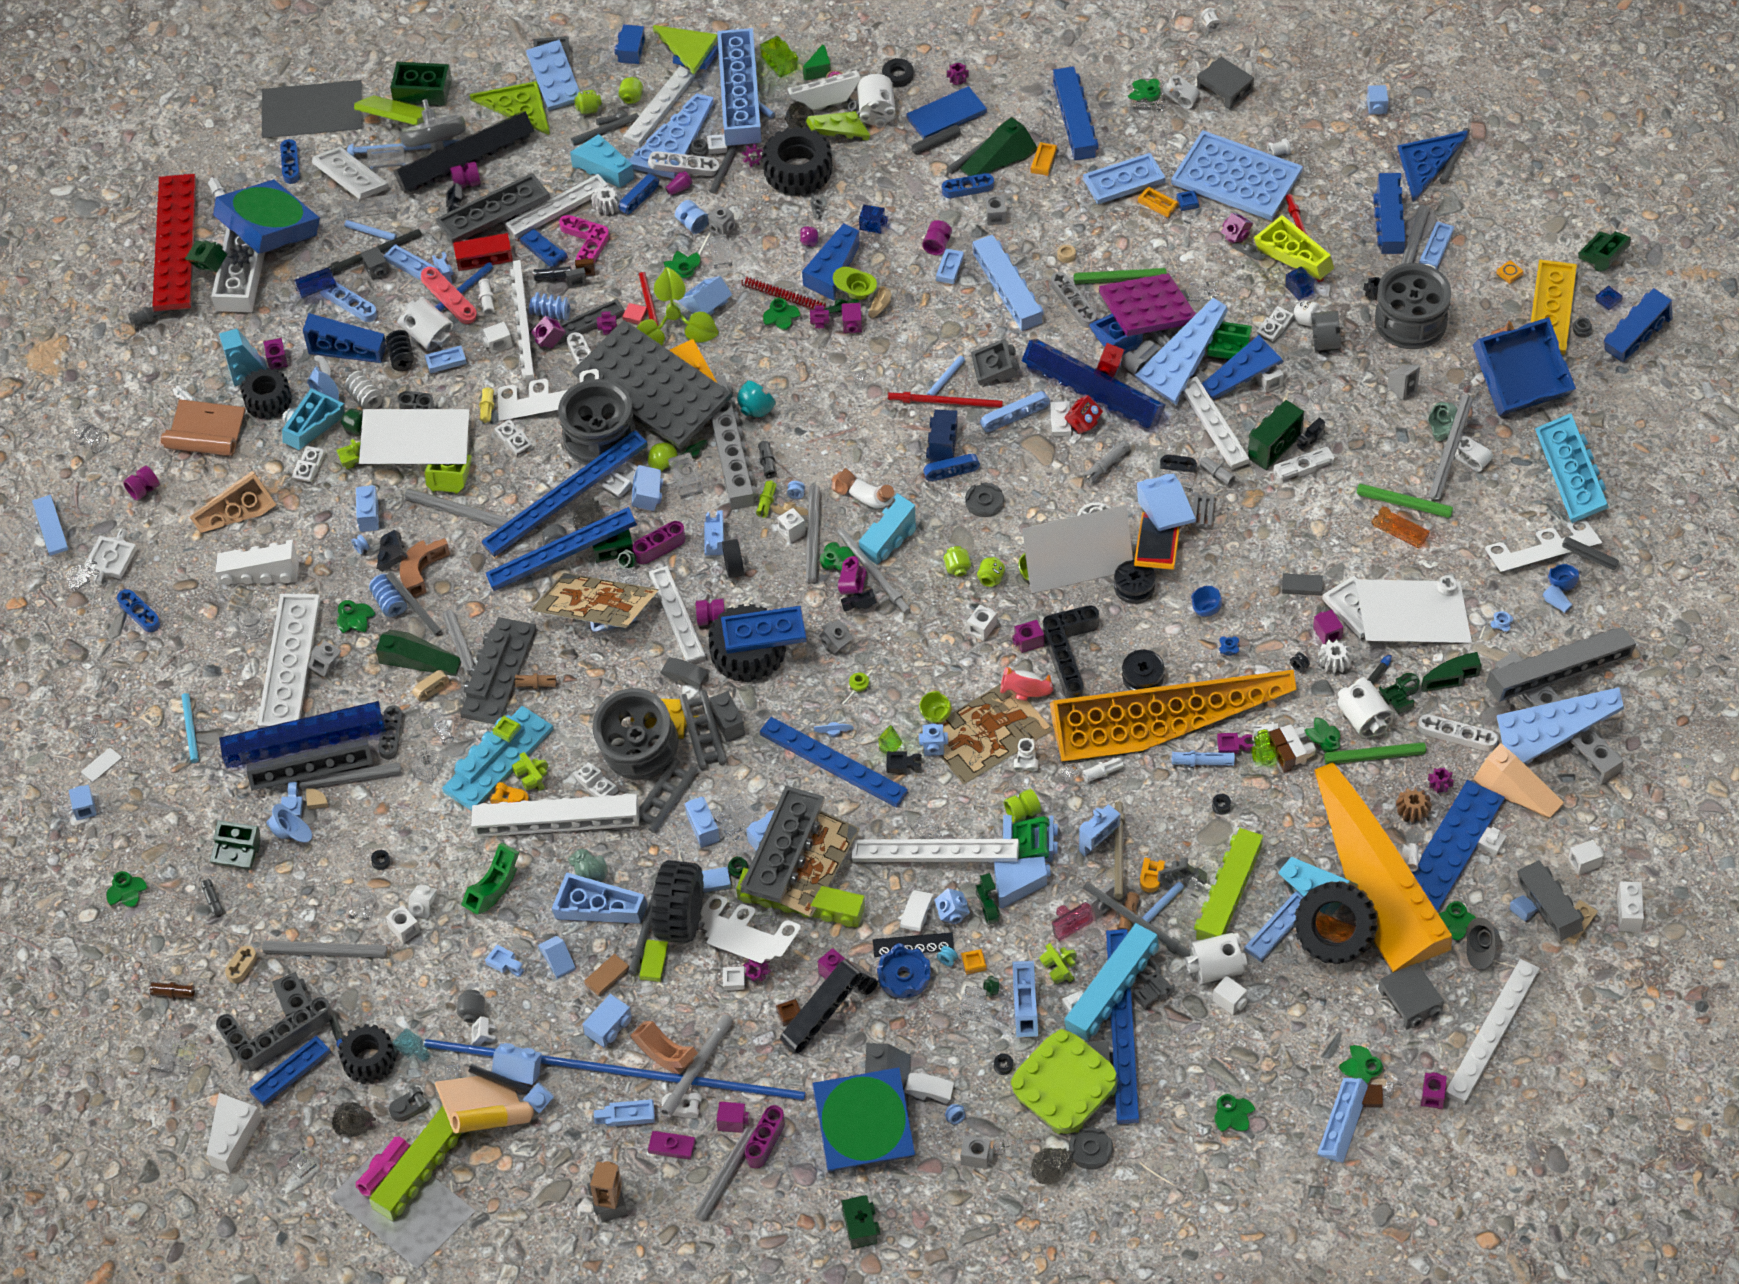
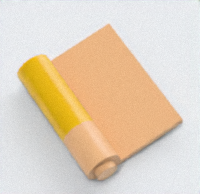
M480 1076L437 1081L435 1083L455 1133L529 1123L534 1116L533 1107L527 1101L519 1102L515 1090Z

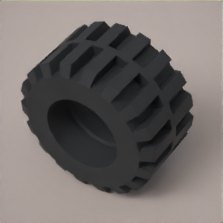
M261 368L257 372H251V375L245 377L246 380L242 382L241 394L248 413H251L254 417L258 416L259 419H263V417L270 419L273 416L276 418L278 414H283L292 402L288 379L284 376V373L279 372L277 369L271 370V368H266V370Z
M364 1024V1027L361 1028L358 1025L355 1027V1030L352 1031L350 1029L347 1031L348 1036L344 1035L342 1037L343 1043H339V1057L343 1069L349 1078L352 1077V1080L355 1082L360 1080L361 1084H366V1081H370V1084L375 1083L374 1080L378 1079L381 1081L383 1075L388 1076L390 1074L389 1069H393L395 1066V1050L390 1035L386 1033L385 1029H379L374 1024L372 1027L369 1024ZM366 1049L377 1050V1053L370 1058H357L359 1053Z

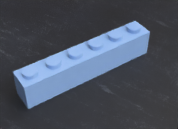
M993 234L974 241V257L1021 331L1042 324L1043 308L1040 304L1036 303L1035 296L1032 291L1029 292L1025 280L1020 278L1017 267L1011 264L1008 253H1004L1001 242L997 241Z

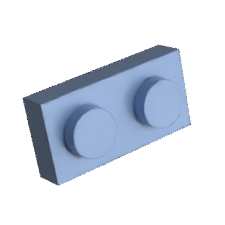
M945 249L936 274V281L950 284L955 283L964 258V252Z
M461 345L425 355L430 373L467 364Z

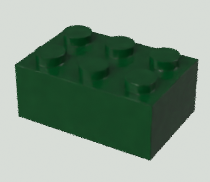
M396 61L390 86L392 99L412 104H423V100L427 99L430 105H446L452 82L450 65Z
M1287 400L1281 405L1278 404L1273 412L1266 416L1257 428H1253L1249 433V460L1267 471L1302 434L1304 411Z

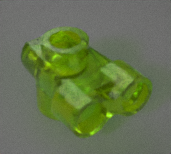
M1267 729L1257 732V736L1254 737L1255 746L1251 749L1253 761L1261 762L1262 765H1270L1273 758L1276 757L1275 748L1270 745V736Z

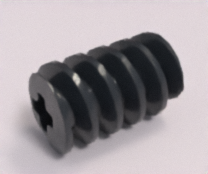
M396 330L386 336V343L392 368L396 371H407L411 368V364L414 361L409 334L405 330Z

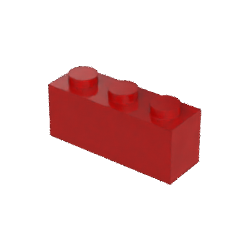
M508 233L453 243L458 271L484 267L487 263L497 265L513 262Z

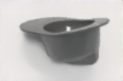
M1478 917L1468 924L1466 930L1467 958L1474 968L1484 969L1491 965L1495 958L1496 948L1500 943V934L1490 921Z

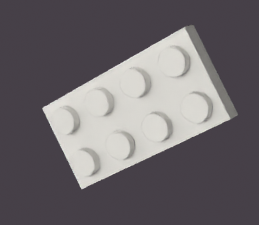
M341 147L313 156L312 163L358 199H363L388 188V183Z

